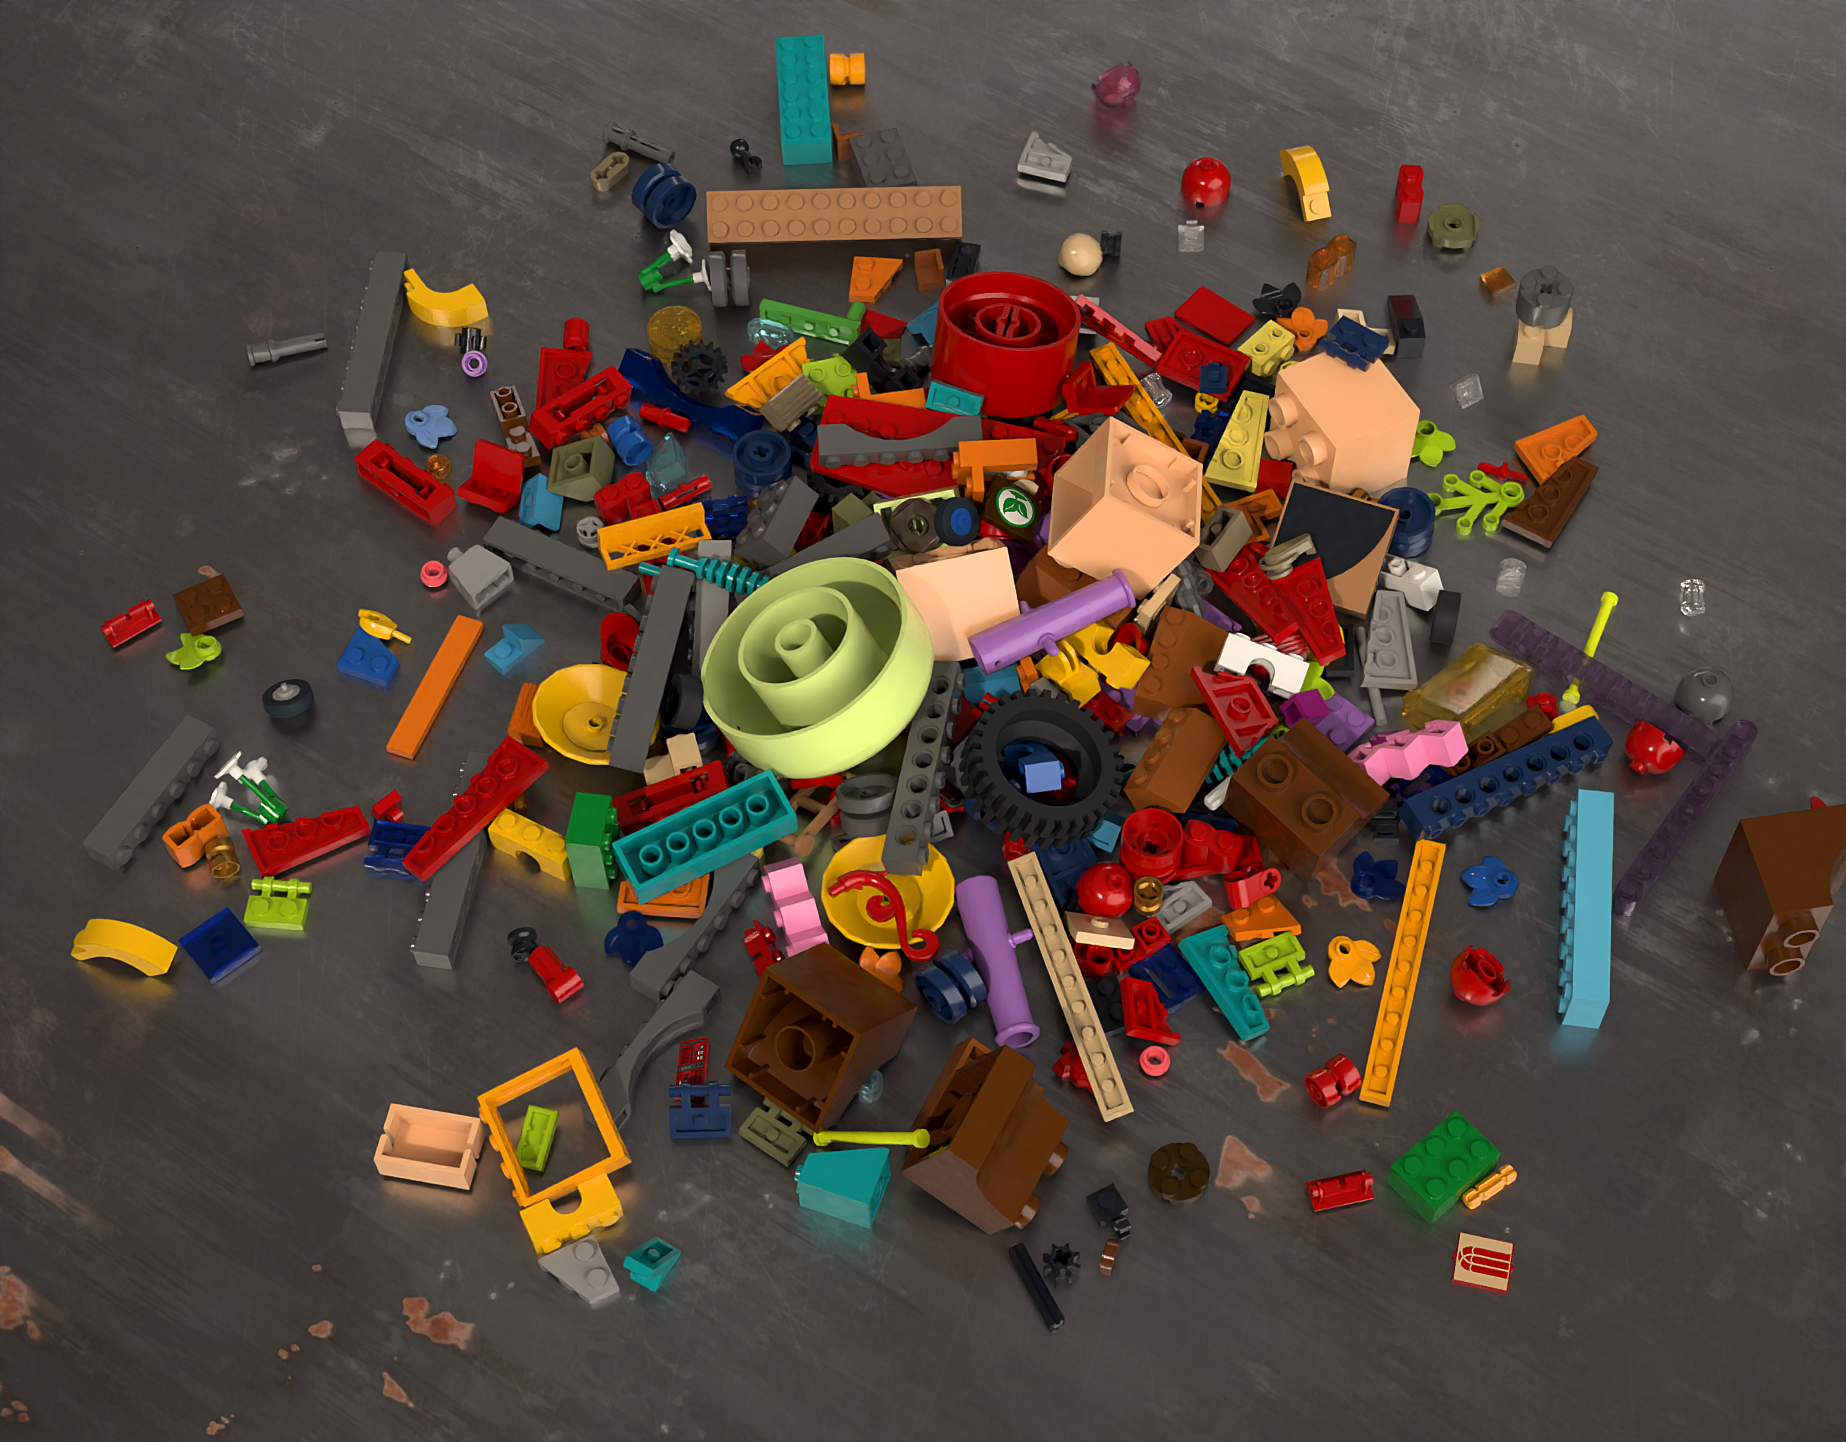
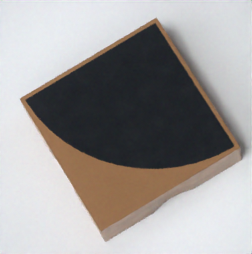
M1292 479L1270 549L1305 533L1310 534L1316 553L1307 555L1305 551L1300 554L1296 560L1291 562L1293 569L1320 557L1334 611L1366 620L1378 585V575L1383 560L1388 553L1399 519V509Z

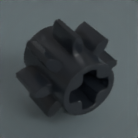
M462 327V333H455L454 346H460V353L462 354L472 350L480 351V349L486 348L487 336L481 335V328Z
M1069 1243L1059 1247L1052 1244L1051 1254L1043 1253V1262L1048 1264L1044 1267V1275L1051 1274L1054 1277L1055 1284L1059 1280H1066L1068 1283H1071L1072 1273H1080L1081 1265L1075 1263L1080 1258L1079 1251L1073 1253L1069 1249Z

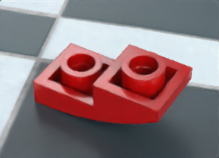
M1156 915L1130 928V933L1135 939L1133 949L1110 947L1113 952V966L1119 975L1139 965L1171 941L1170 935Z

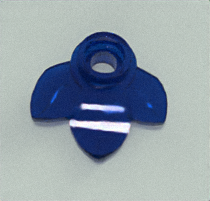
M1367 851L1355 858L1353 863L1355 875L1351 879L1350 888L1357 897L1370 899L1376 896L1389 900L1399 897L1406 890L1402 883L1395 880L1398 871L1397 860L1375 862ZM1367 884L1369 888H1363L1360 885Z
M628 911L622 914L618 920L617 927L610 930L604 940L605 953L613 954L620 952L623 961L631 969H634L646 951L663 947V939L659 930L647 925L645 917L637 911ZM631 920L638 923L637 927L633 930L627 928V923Z

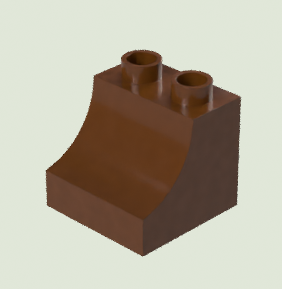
M1303 717L1281 737L1275 739L1271 735L1231 776L1222 807L1256 836L1259 841L1306 884H1309L1386 805L1390 794Z
M1846 804L1740 819L1714 879L1746 971L1768 967L1770 974L1782 976L1796 972L1805 965V959L1815 940L1819 938L1820 930L1833 907L1831 894L1839 891L1846 877Z
M823 942L765 968L724 1067L813 1132L819 1134L838 1123L846 1107L863 1084L885 1062L897 1055L918 1006L832 946Z
M1006 1044L956 1070L924 1127L930 1135L929 1145L926 1148H916L913 1146L899 1171L906 1178L989 1235L1013 1225L1022 1229L1032 1220L1041 1203V1198L1033 1193L1042 1174L1046 1177L1053 1175L1063 1163L1069 1149L1060 1139L1070 1120L1057 1111L1038 1090L1033 1078L1036 1065Z

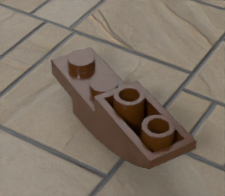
M515 385L490 391L491 400L507 448L524 455V468L541 464L540 455L532 433L528 429L527 417Z
M1536 704L1495 732L1487 731L1467 744L1469 751L1454 766L1445 768L1453 778L1536 742L1554 730V724Z

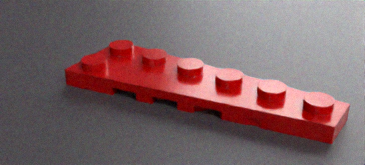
M1246 544L1243 545L1223 573L1202 567L1197 558L1192 560V563L1277 645L1299 629L1295 618L1268 580L1264 571L1261 570Z

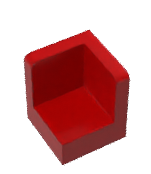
M1261 459L1255 494L1273 489L1278 499L1286 500L1293 463Z

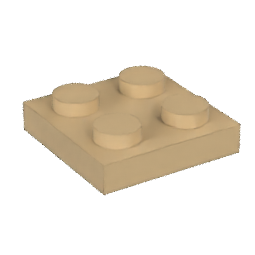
M1173 573L1170 574L1166 581L1162 580L1153 589V597L1150 600L1145 598L1137 609L1139 614L1133 623L1139 627L1141 636L1144 638L1160 620L1164 606H1171L1181 580Z

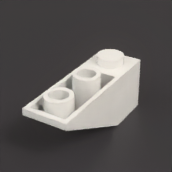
M1388 553L1385 556L1378 575V583L1389 591L1403 592L1407 605L1429 611L1436 604L1439 590H1444L1438 570Z

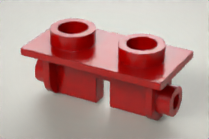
M143 599L139 604L128 609V613H121L109 621L105 620V624L101 626L100 630L114 648L159 623L162 619L155 611L152 601L150 599L147 601Z
M1099 691L1080 708L1081 711H1085L1089 707L1094 711L1092 717L1095 720L1101 718L1105 722V727L1111 730L1113 735L1122 736L1125 733L1127 727L1124 725L1134 718L1132 713L1102 691Z
M754 920L753 923L756 929H747L744 932L743 940L751 957L754 958L762 954L761 957L753 961L761 979L766 967L786 958L776 948L774 942L777 938L771 927L768 925L764 926L757 920Z
M1365 1169L1305 1183L1314 1212L1375 1198L1371 1185H1373L1371 1172L1366 1173Z

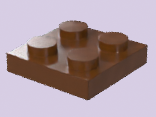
M224 573L173 594L174 600L192 637L244 616L242 608Z

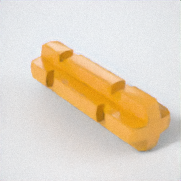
M1510 1164L1503 1165L1498 1169L1497 1173L1493 1172L1477 1183L1475 1188H1470L1463 1193V1203L1469 1209L1476 1208L1481 1204L1482 1200L1486 1201L1503 1189L1504 1185H1509L1517 1176L1516 1171Z

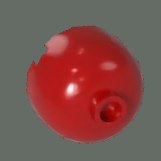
M1203 156L1194 159L1187 165L1182 175L1181 191L1190 203L1196 205L1197 201L1204 203L1206 207L1219 205L1227 199L1231 188V174L1227 166L1220 159Z
M1637 721L1625 739V752L1631 760L1629 765L1642 775L1645 772L1653 775H1662L1670 771L1685 754L1675 741L1669 743L1664 738L1665 733L1645 721Z
M1103 861L1095 863L1085 870L1077 881L1078 903L1086 914L1119 919L1133 904L1134 879L1125 867L1116 862Z
M1469 945L1452 961L1449 972L1452 990L1457 998L1472 1005H1490L1510 990V980L1504 981L1502 973L1505 969L1494 955L1482 947L1475 950L1472 949L1474 945Z

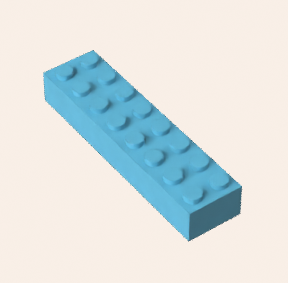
M1578 789L1575 800L1570 799L1568 814L1564 816L1563 831L1568 832L1567 839H1564L1562 856L1567 857V863L1563 865L1561 876L1562 882H1566V890H1563L1561 895V907L1565 908V916L1561 917L1560 933L1565 934L1564 942H1561L1559 949V959L1564 960L1563 968H1560L1558 976V986H1563V993L1559 995L1557 1012L1562 1013V1025L1599 1029L1610 1002L1614 793Z

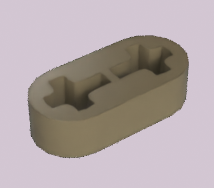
M614 152L591 172L593 188L598 191H607L626 176L631 168L628 155L623 152Z

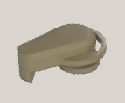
M1310 534L1300 535L1271 548L1265 553L1258 564L1261 570L1267 571L1266 576L1269 580L1280 579L1293 571L1291 562L1296 560L1303 552L1306 551L1307 555L1316 553Z

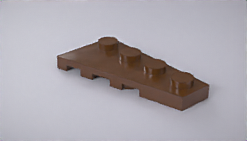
M1574 456L1554 473L1545 485L1542 484L1529 499L1523 500L1514 512L1508 513L1502 519L1501 526L1550 548L1595 478L1599 467Z

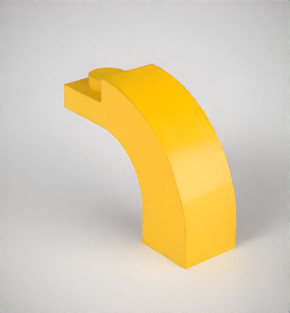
M1309 145L1279 151L1284 176L1291 175L1297 185L1304 222L1331 217L1327 196L1329 186L1324 168L1315 150Z
M413 268L403 272L406 281L403 287L410 310L421 320L441 327H460L488 317L485 299L473 283L454 292L439 293L426 287Z
M90 919L86 928L76 935L74 948L70 955L79 961L101 956L110 957L126 962L148 976L167 973L178 947L151 931L129 923L110 919Z

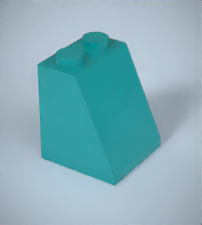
M881 1147L808 1153L805 1163H799L794 1180L797 1181L796 1193L799 1194L800 1206L870 1229L892 1174L890 1149Z

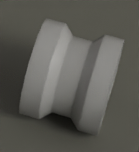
M585 517L578 522L576 527L579 544L588 551L598 550L597 529L604 528L603 523L597 517Z

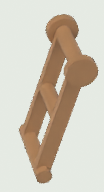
M847 771L841 772L843 781L857 776ZM818 786L807 789L801 788L789 800L794 812L799 807H802L818 815L799 836L791 833L778 839L793 846L795 853L802 857L810 854L814 847L813 837L840 809L836 796L827 805L808 798Z

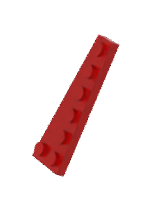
M508 735L487 759L488 765L480 774L476 773L471 778V785L462 795L458 794L452 801L454 805L446 814L439 816L433 823L432 828L422 836L401 861L404 868L422 882H425L549 769L547 761Z

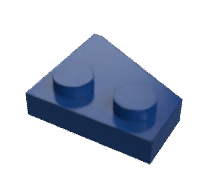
M359 625L336 666L340 672L388 687L400 664L399 660L377 637L370 635Z

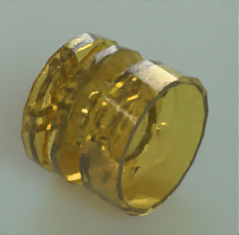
M665 307L655 312L647 325L652 363L657 370L666 375L672 376L671 362L675 361L673 354L674 352L681 353V344L687 348L689 347V340H692L696 345L700 339H703L701 320L694 311L687 307Z

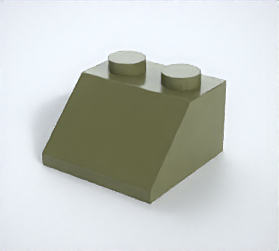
M600 435L553 448L547 490L551 493L585 502L594 500L593 496L599 489L611 484L615 454Z

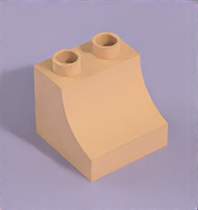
M983 537L974 539L972 543L963 547L947 546L931 549L925 553H909L887 558L890 573L900 583L927 625L933 643L934 661L959 662L960 660L973 658L974 655L971 651L968 637L1020 615L1007 546L999 539Z

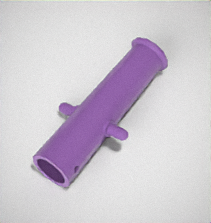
M1116 568L1112 571L1111 576L1033 609L1026 601H1020L1018 605L1022 613L1021 615L968 637V642L978 666L983 674L988 676L1042 648L1046 649L1050 656L1058 655L1059 648L1054 642L1126 606L1129 609L1136 606L1135 597L1124 573L1119 568Z
M976 876L966 879L955 887L954 892L970 945L968 951L961 954L970 963L976 964L979 976L986 987V999L997 1031L995 1036L996 1045L1001 1047L1006 1044L1012 1049L1026 1046L1037 1039L1040 1035L1039 1026L1033 1024L1014 949L1017 948V944L1032 939L1034 935L1033 930L1026 928L1013 934L1009 931L995 878L991 876Z

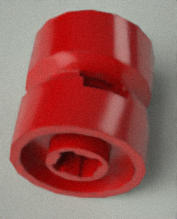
M1341 1053L1325 1062L1324 1068L1319 1066L1306 1074L1303 1079L1309 1095L1322 1109H1327L1340 1101L1341 1095L1347 1096L1362 1086L1358 1070L1350 1059Z

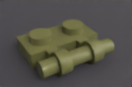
M765 1098L763 1104L769 1107L770 1110L766 1113L759 1107H756L739 1128V1135L789 1167L807 1144L806 1139L799 1134L805 1131L813 1137L814 1132L768 1098ZM784 1117L792 1123L791 1126L787 1127L778 1121V1118Z

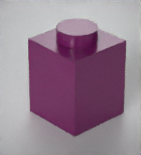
M1318 688L1296 693L1278 708L1289 729L1295 726L1303 717L1313 726H1316L1331 713Z

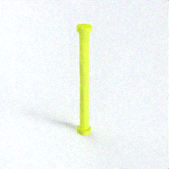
M1604 592L1602 594L1601 607L1569 689L1563 693L1562 698L1564 701L1577 704L1580 700L1579 692L1612 607L1616 606L1618 602V596L1612 592Z
M826 1129L819 1134L814 1132L813 1140L817 1146H827L829 1143L914 1145L916 1148H926L930 1142V1135L926 1129H917L914 1132L829 1131Z

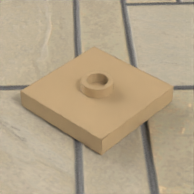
M1064 911L1062 921L1076 942L1133 949L1135 939L1121 919H1109Z

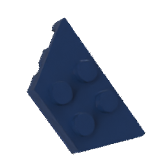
M1087 837L1083 840L1079 838L1076 844L1071 846L1066 842L1062 848L1054 849L1053 842L1048 849H1039V841H1036L1031 848L1028 847L1031 853L1034 851L1036 853L1057 910L1064 907L1076 890V884L1080 875L1090 866L1098 863V859Z

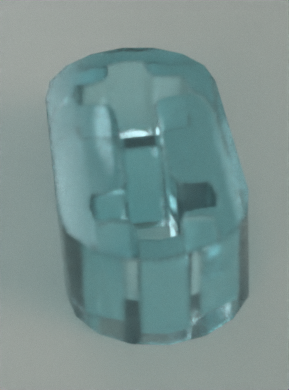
M755 318L747 325L748 338L755 344L762 341L776 350L783 345H791L795 342L794 331L787 325L764 318Z

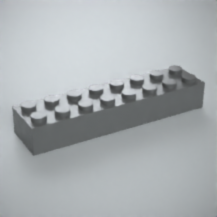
M662 565L660 575L654 574L650 590L655 591V593L648 594L645 610L649 611V613L644 612L639 630L644 631V633L639 632L637 634L633 651L638 653L633 652V655H631L628 671L632 672V674L627 673L622 692L627 694L620 696L616 713L621 714V716H615L611 727L610 735L615 737L610 736L606 753L611 754L610 766L643 773L695 574L693 572Z

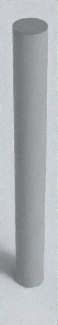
M1357 627L1354 629L1363 667L1367 635L1364 627ZM1367 687L1376 725H1385L1387 718L1380 689Z

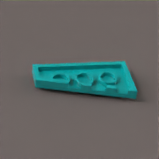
M1223 924L1182 939L1178 947L1242 1041L1245 1042L1265 1034L1270 1028L1256 994L1251 993L1248 987L1249 977L1246 970L1241 971L1236 959L1239 956L1235 945H1230L1227 938L1229 931L1226 925Z

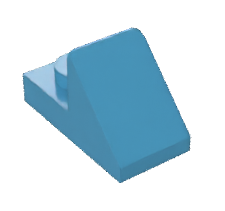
M526 623L502 625L504 638L484 653L485 660L502 675H506L545 642L544 638Z

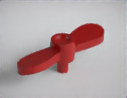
M1481 462L1477 467L1484 474L1496 475L1500 480H1506L1507 477L1520 482H1527L1528 476L1525 474L1510 471L1507 462H1503L1502 466L1499 467Z

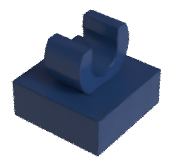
M1208 362V365H1201L1200 393L1226 394L1227 366H1219V362Z

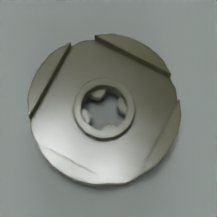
M1450 203L1440 206L1438 211H1433L1430 214L1427 229L1435 246L1467 249L1472 246L1473 241L1478 236L1480 222L1478 216L1475 213L1473 216L1468 212L1466 206ZM1450 224H1455L1457 228H1451Z

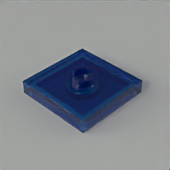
M225 907L178 940L181 947L212 985L262 950L257 941L228 907Z

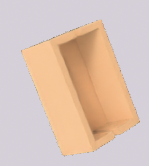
M391 1103L383 1127L385 1134H381L374 1156V1162L379 1173L469 1190L477 1165L475 1158H479L486 1134L481 1119Z

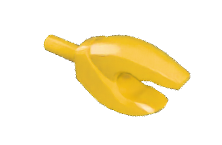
M367 609L359 610L358 616L361 617L359 625L364 631L377 638L390 640L392 637H395L410 644L412 638L397 631L398 625L392 622L386 615Z

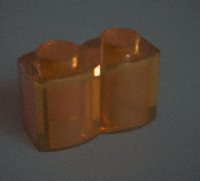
M1345 234L1332 238L1326 247L1316 250L1309 257L1305 281L1318 291L1330 287L1336 277H1341L1352 269L1357 244Z

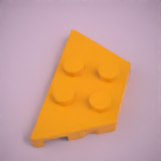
M802 336L730 387L724 394L763 415L759 409L801 373L803 374L802 364L810 363V359H807L805 351L806 341Z

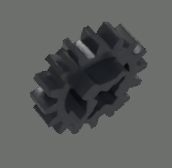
M700 339L698 344L695 345L692 340H689V347L686 348L681 344V353L674 352L673 358L675 361L671 362L672 378L677 379L678 388L685 385V393H689L693 389L696 396H699L700 390H704L708 395L710 394L709 388L719 389L718 381L725 382L724 374L728 373V366L725 365L727 358L726 355H722L721 347L714 349L712 341L704 345L703 339Z

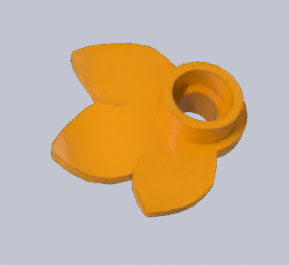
M1337 936L1332 939L1327 948L1328 956L1331 960L1328 972L1332 981L1339 988L1343 987L1349 979L1361 985L1372 986L1375 979L1372 963L1381 958L1380 951L1373 944L1365 940L1353 942L1345 936ZM1339 946H1343L1347 950V954L1341 953Z

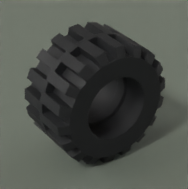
M811 469L807 470V486L819 495L814 507L815 512L820 514H832L831 509L850 493H853L858 499L862 500L872 490L853 484L842 488L833 487L831 485L844 481L813 472Z

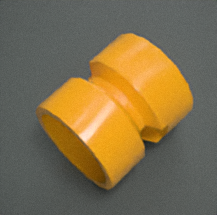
M830 53L831 85H845L846 81H849L851 85H865V54L851 53L849 57H846L844 53Z

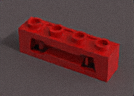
M611 365L533 411L528 429L548 450L556 445H563L571 436L582 430H587L596 421H603L616 409L626 407L630 402L633 386Z
M376 438L354 457L357 472L361 477L434 527L457 507L454 497L455 492L447 483L442 484L436 480L431 472L417 467L412 459L407 456H401L388 443L384 444ZM415 489L419 491L420 496L416 494Z
M720 760L613 798V806L617 808V821L621 825L620 830L626 837L730 788L731 783ZM708 774L709 776L696 782H691V780L694 778ZM645 796L647 797V800L640 801L632 805L629 804V802L635 801Z

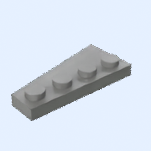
M1377 590L1373 597L1361 687L1415 690L1418 683L1404 593Z

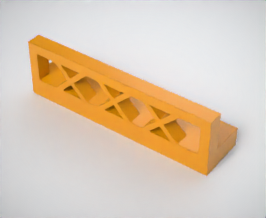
M701 502L597 529L598 549L608 571L669 555L673 547L679 548L681 552L698 547L699 540H712L705 524V511ZM699 529L703 535L697 538L687 536L689 532ZM669 537L677 540L675 544L671 545L661 543L663 539ZM639 545L650 546L648 551L640 552L635 550ZM616 551L624 553L622 558L611 560L608 554Z

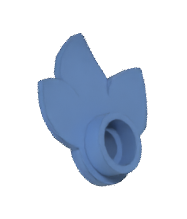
M430 405L422 411L409 412L404 420L407 431L416 436L417 441L421 445L433 449L437 447L438 437L451 436L457 433L455 424L447 418L449 409L440 405Z

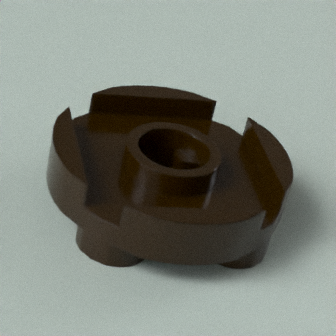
M917 497L903 501L893 510L890 517L889 531L894 543L900 549L913 553H925L933 549L940 542L934 527V515L937 505L923 497ZM912 519L922 520L924 523L922 525L923 532L920 533L918 530L913 532L910 527L913 525Z
M1193 1143L1167 1144L1151 1155L1147 1173L1148 1183L1153 1193L1160 1199L1163 1197L1175 1205L1190 1204L1198 1200L1206 1189L1210 1177V1167L1206 1157ZM1174 1168L1186 1171L1182 1180H1179L1177 1176H1171L1170 1173L1174 1172Z

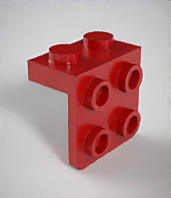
M1092 361L1081 362L1062 385V395L1066 399L1068 413H1078L1082 416L1092 413L1116 414L1135 392L1133 385L1096 386Z
M484 439L477 440L474 449L472 477L458 487V497L464 498L470 503L491 508L494 512L505 514L520 502L524 455Z

